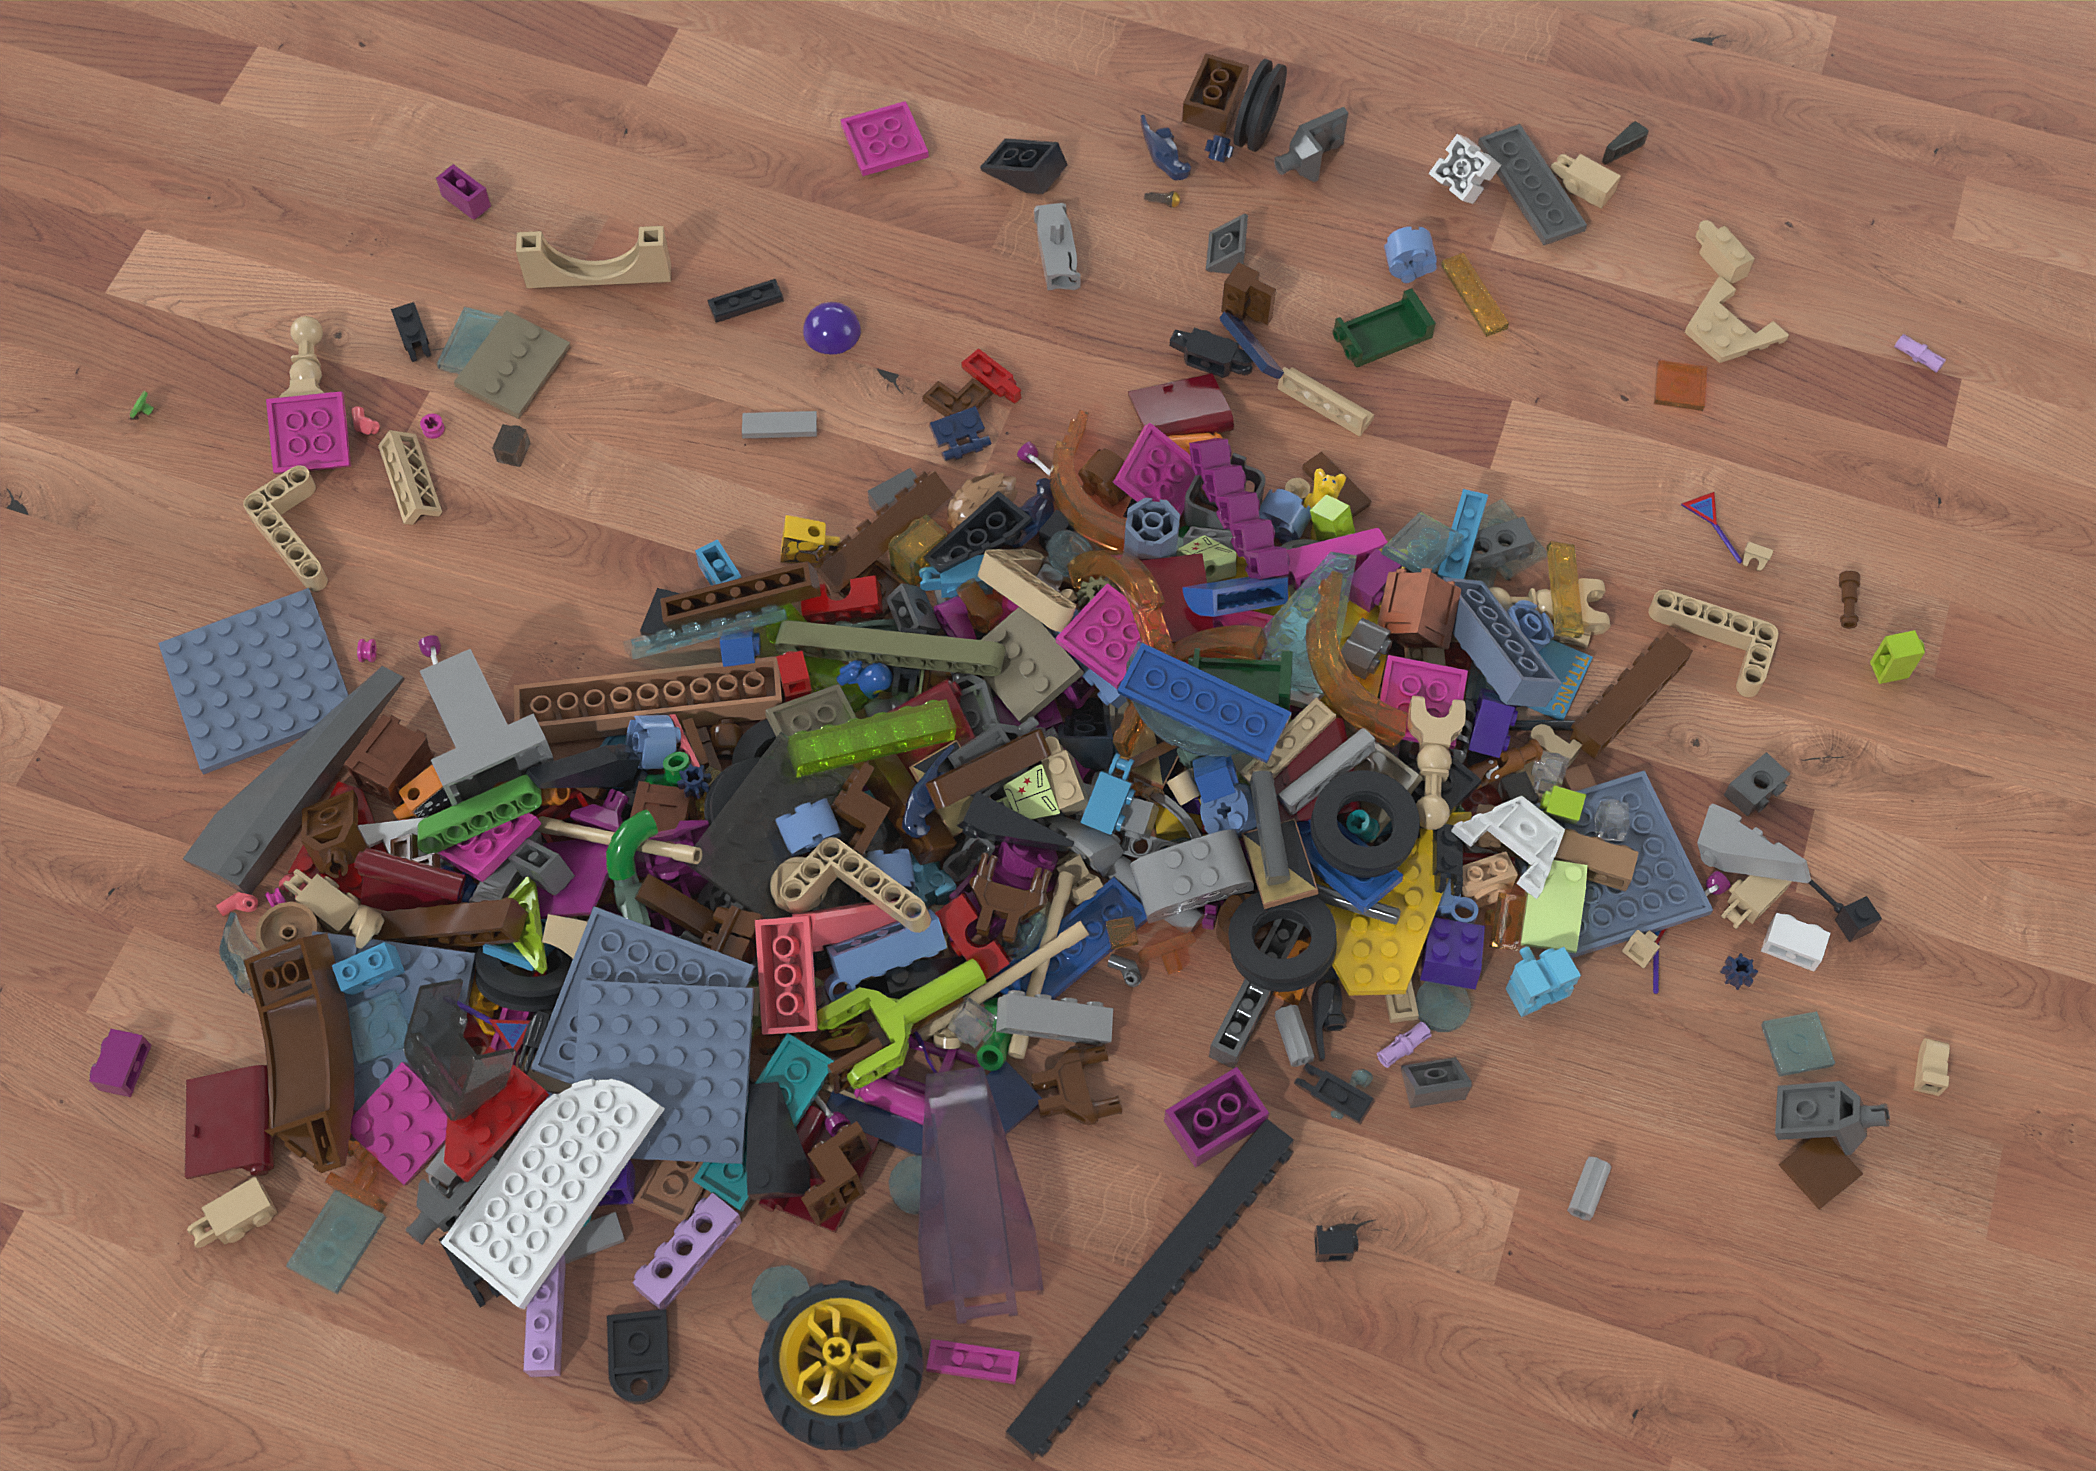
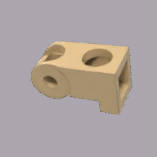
M1544 724L1536 725L1528 741L1536 739L1544 752L1543 760L1560 772L1566 770L1571 765L1582 747V744L1574 739L1570 744L1555 735L1550 726Z
M1927 1038L1923 1039L1918 1054L1914 1083L1915 1091L1940 1096L1948 1088L1947 1061L1950 1049L1948 1043Z

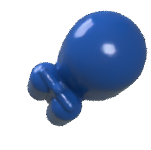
M854 660L840 668V675L837 676V681L841 686L847 683H858L862 692L869 699L873 700L878 697L881 691L891 686L893 675L891 670L883 663H873L862 668V661Z

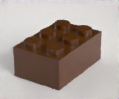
M1205 53L1183 102L1182 122L1226 134L1247 86L1249 65Z

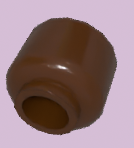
M721 719L718 721V724L710 727L709 737L718 759H732L734 749L739 739L743 736V728L734 724V720Z

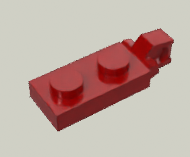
M979 348L961 362L963 370L990 389L995 395L1001 398L1005 396L1006 399L1014 404L1022 398L1021 389L1016 386L1017 382L1013 379V374Z

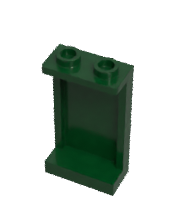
M1410 288L1403 292L1401 301L1344 322L1341 317L1336 318L1332 333L1335 341L1340 342L1344 348L1346 358L1351 360L1355 367L1358 368L1431 339L1436 323L1413 288Z
M1200 648L1194 649V658L1189 657V665L1290 711L1293 651H1282L1281 661L1207 658L1200 656Z

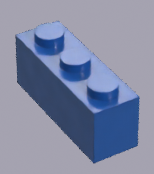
M754 626L722 631L720 648L723 667L755 663L756 656H759L761 652L760 633L754 632Z
M1220 750L1192 760L1194 778L1204 804L1236 793L1234 784L1239 783L1231 755L1226 757L1224 750Z

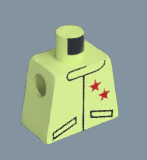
M1206 535L1195 539L1177 550V556L1203 553L1207 583L1236 576V552Z
M1043 764L1034 767L1005 784L1003 787L1007 797L996 800V802L1031 820L1061 814Z

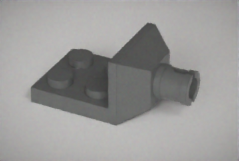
M1341 107L1299 125L1290 142L1289 152L1274 158L1277 172L1283 175L1288 171L1296 169L1299 175L1313 182L1318 181L1322 153L1337 149L1344 144L1348 119L1347 110Z
M951 672L952 682L956 681L963 693L960 696L961 702L959 704L975 736L977 737L984 732L983 725L1001 723L993 697L998 695L991 688L990 684L973 674Z
M1032 716L1019 726L1001 723L985 724L982 726L984 732L950 754L948 758L956 768L1028 732L1042 729V727H1035L1039 723ZM1028 767L978 792L988 797L1026 771Z
M1842 1081L1781 1085L1777 1087L1775 1135L1778 1140L1836 1136L1845 1155H1851L1867 1137V1128L1890 1126V1113L1886 1103L1864 1105L1861 1097Z
M491 1157L467 1183L461 1182L454 1188L450 1199H447L427 1181L422 1179L419 1182L416 1203L420 1213L405 1231L421 1245L438 1228L443 1232H448L499 1162Z

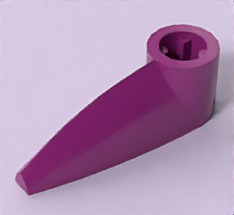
M955 596L934 606L936 619L948 637L976 640L975 632L968 618L966 605L961 597Z

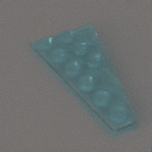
M776 604L762 607L760 612L751 613V611H745L736 614V617L718 618L710 621V623L701 625L697 624V622H691L682 625V629L672 631L669 628L657 631L656 635L647 637L646 635L631 638V640L624 641L623 645L625 652L634 660L786 620L787 616L784 608H777Z

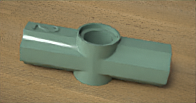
M635 871L633 876L625 880H612L615 886L614 896L618 912L622 913V917L651 927L646 906L634 899L642 884L638 880L637 872Z

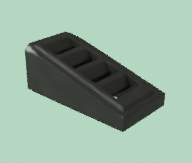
M1636 121L1632 122L1606 147L1602 163L1606 165L1643 146L1649 132L1648 129Z

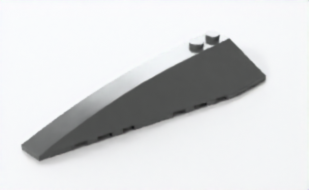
M381 666L220 809L186 853L183 860L239 892L252 894L301 826L302 809L318 802L405 678Z

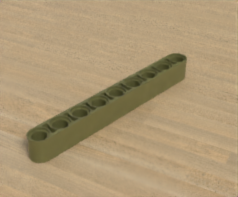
M798 621L781 622L774 646L782 654L789 651H803L804 657L849 662L859 660L862 663L868 664L879 662L887 666L982 676H999L1006 653L1005 646L993 641Z

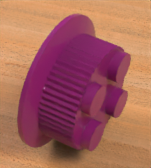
M1006 842L995 844L991 855L999 858L994 873L1000 879L1017 889L1026 891L1030 889L1034 870L1038 867L1042 868V876L1045 869L1052 872L1046 893L1054 889L1056 878L1053 870L1058 863V856L1055 850Z

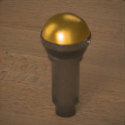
M1175 191L1166 194L1149 192L1145 193L1144 200L1164 203L1173 208L1179 205L1180 195Z

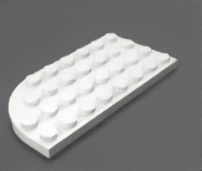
M614 1079L583 1080L572 1084L571 1088L558 1095L553 1094L527 1120L498 1161V1165L488 1175L441 1243L517 1307L525 1309L665 1108L635 1087Z

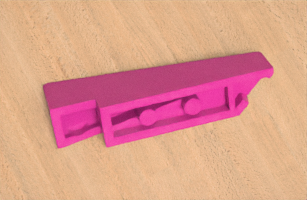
M1374 528L1286 550L1290 557L1289 574L1276 577H1288V586L1292 584L1297 594L1356 571L1375 549L1386 547L1388 542L1381 530Z

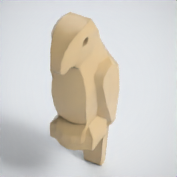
M366 905L358 907L349 928L356 937L355 947L363 948L370 942L373 935H378L384 922V918L378 910Z

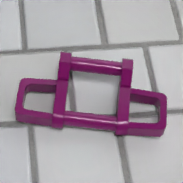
M911 1034L908 1039V1051L912 1048L924 1052L916 1038ZM924 1041L929 1054L944 1058L935 1086L899 1076L902 1065L889 1072L887 1080L937 1099L940 1103L947 1082L973 1088L977 1083L982 1067L978 1063L977 1055L959 1048H938L934 1043ZM956 1059L974 1065L975 1070L973 1074L966 1076L951 1072Z

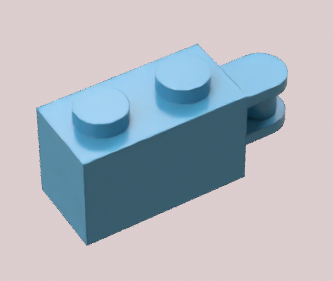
M977 555L941 574L933 567H924L919 570V576L922 578L920 588L925 591L941 590L942 598H953L955 596L982 597L993 594V587L981 580L977 575L984 555Z
M1116 753L1109 771H1100L1080 823L1110 835L1114 834L1115 830H1121L1126 816L1122 815L1126 804L1131 805L1136 790L1132 789L1134 783L1128 781L1134 764L1133 759L1125 760L1120 758V754ZM1116 768L1125 771L1122 778L1113 775Z

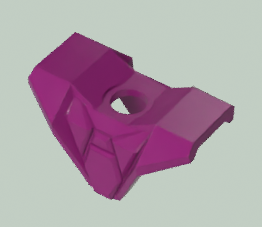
M708 820L680 821L675 829L658 832L657 835L649 838L661 842L671 841L675 844L701 848L702 859L698 864L677 861L673 858L640 851L635 852L634 863L637 875L644 878L649 873L657 879L670 880L682 874L698 871L716 855Z

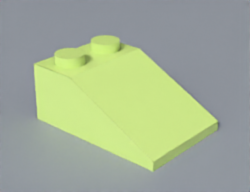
M1553 860L1540 896L1535 899L1525 891L1520 945L1542 949L1554 948L1555 950L1565 947L1567 952L1576 953L1586 892L1587 865Z

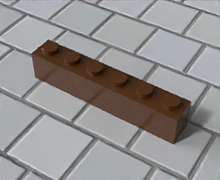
M923 471L913 479L915 484L909 489L904 487L894 495L896 500L890 505L885 503L875 511L877 516L871 521L865 519L856 527L858 532L852 537L846 535L837 543L838 548L833 553L827 551L817 560L819 564L814 569L833 592L843 589L850 583V579L856 578L953 496V493L935 471L928 473Z
M806 561L661 598L660 602L663 623L674 633L815 598L821 596L818 572Z
M1668 632L1661 639L1656 638L1647 650L1649 652L1646 655L1641 653L1634 661V667L1631 670L1626 668L1619 676L1618 683L1615 686L1610 684L1602 694L1603 699L1600 702L1595 700L1586 712L1588 714L1584 718L1580 715L1571 726L1573 732L1569 740L1572 741L1574 739L1581 743V749L1595 759L1686 665L1693 652L1692 649Z
M872 719L848 722L836 741L854 768L860 769L865 762L874 767L866 782V786L876 800L890 808L886 814L918 863L924 865L944 860L957 842L935 810L925 817L926 825H930V830L925 836L919 838L911 837L902 828L907 799L916 782Z
M512 898L491 901L482 900L481 902L472 903L461 902L453 905L441 904L435 907H417L416 909L406 910L396 909L395 911L382 912L381 915L384 918L383 925L378 935H373L372 939L440 949L519 942L528 912L519 905L518 901Z

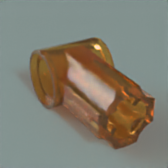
M974 578L967 580L956 589L957 594L972 614L970 618L972 626L982 633L990 631L1003 615L1001 605L995 600L988 599Z

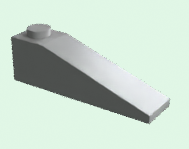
M1715 804L1709 806L1697 842L1701 860L1707 866L1715 867L1725 872L1801 883H1809L1811 881L1805 859L1779 842L1772 844L1763 836V831L1757 827L1751 830L1742 824V817Z
M1060 815L1033 819V821L1074 841L1073 847L1068 851L1080 854L1083 862L1103 877L1124 853L1119 845L1121 840L1115 834H1107L1079 821Z

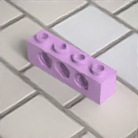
M713 1193L708 1198L704 1197L697 1203L694 1208L695 1213L688 1221L685 1219L676 1227L675 1235L668 1243H662L654 1254L655 1258L648 1266L646 1264L643 1265L634 1276L633 1285L636 1290L659 1310L666 1309L741 1224L739 1214ZM703 1223L712 1224L711 1230L707 1233H700L698 1229ZM684 1245H691L693 1247L688 1255L681 1256L678 1254L679 1249ZM669 1267L673 1269L669 1277H658L659 1272L663 1268Z
M564 1254L527 1305L524 1371L530 1377L560 1376L566 1263Z

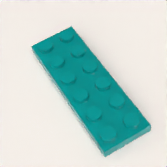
M787 1033L755 1083H779L796 1128L829 1077L827 1065L834 1061ZM749 1093L744 1163L704 1162L692 1179L693 1182L741 1212L751 1199L747 1195L746 1169Z

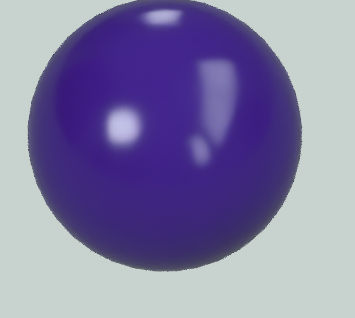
M825 302L817 305L809 312L803 326V335L806 343L813 350L829 355L840 354L851 349L857 343L861 334V326L857 315L848 306L839 302Z

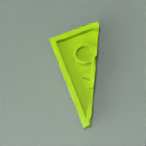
M527 876L508 897L518 901L519 905L528 912L519 942H514L513 944L532 967L543 974L547 970L544 943L542 942L543 933L535 881Z

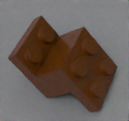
M866 762L860 769L856 767L853 769L842 786V789L846 791L841 790L830 806L840 829L853 836L846 845L861 856L866 851L890 809L861 791L874 770V767Z
M857 1121L852 1125L847 1124L843 1126L834 1137L828 1141L819 1142L808 1153L823 1184H817L809 1188L801 1199L817 1226L866 1194L856 1171L851 1166L852 1163L872 1151L865 1133Z

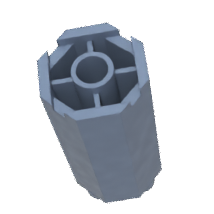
M1143 498L1128 508L1123 566V583L1126 586L1125 566L1130 561L1177 556L1180 514L1167 500L1160 499V502H1153L1152 498Z

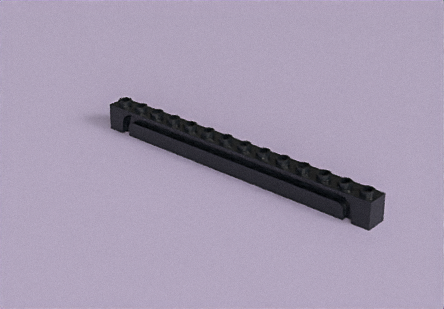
M1268 1119L1262 1123L1008 1427L1005 1433L1006 1438L1032 1461L1038 1455L1043 1458L1054 1444L1051 1439L1058 1431L1063 1434L1073 1421L1070 1416L1077 1408L1083 1410L1092 1398V1395L1089 1393L1096 1385L1099 1387L1104 1385L1111 1375V1372L1108 1370L1115 1362L1118 1364L1123 1362L1130 1352V1349L1127 1347L1134 1339L1137 1341L1142 1339L1149 1329L1146 1324L1153 1316L1156 1319L1161 1316L1168 1306L1165 1301L1171 1294L1177 1296L1186 1284L1184 1278L1190 1271L1195 1274L1205 1261L1202 1258L1208 1249L1213 1252L1223 1239L1220 1236L1226 1228L1231 1230L1241 1217L1238 1213L1244 1206L1249 1208L1255 1202L1259 1195L1256 1191L1262 1184L1264 1186L1269 1185L1276 1175L1274 1169L1279 1163L1285 1165L1294 1153L1291 1150L1294 1142L1293 1138Z

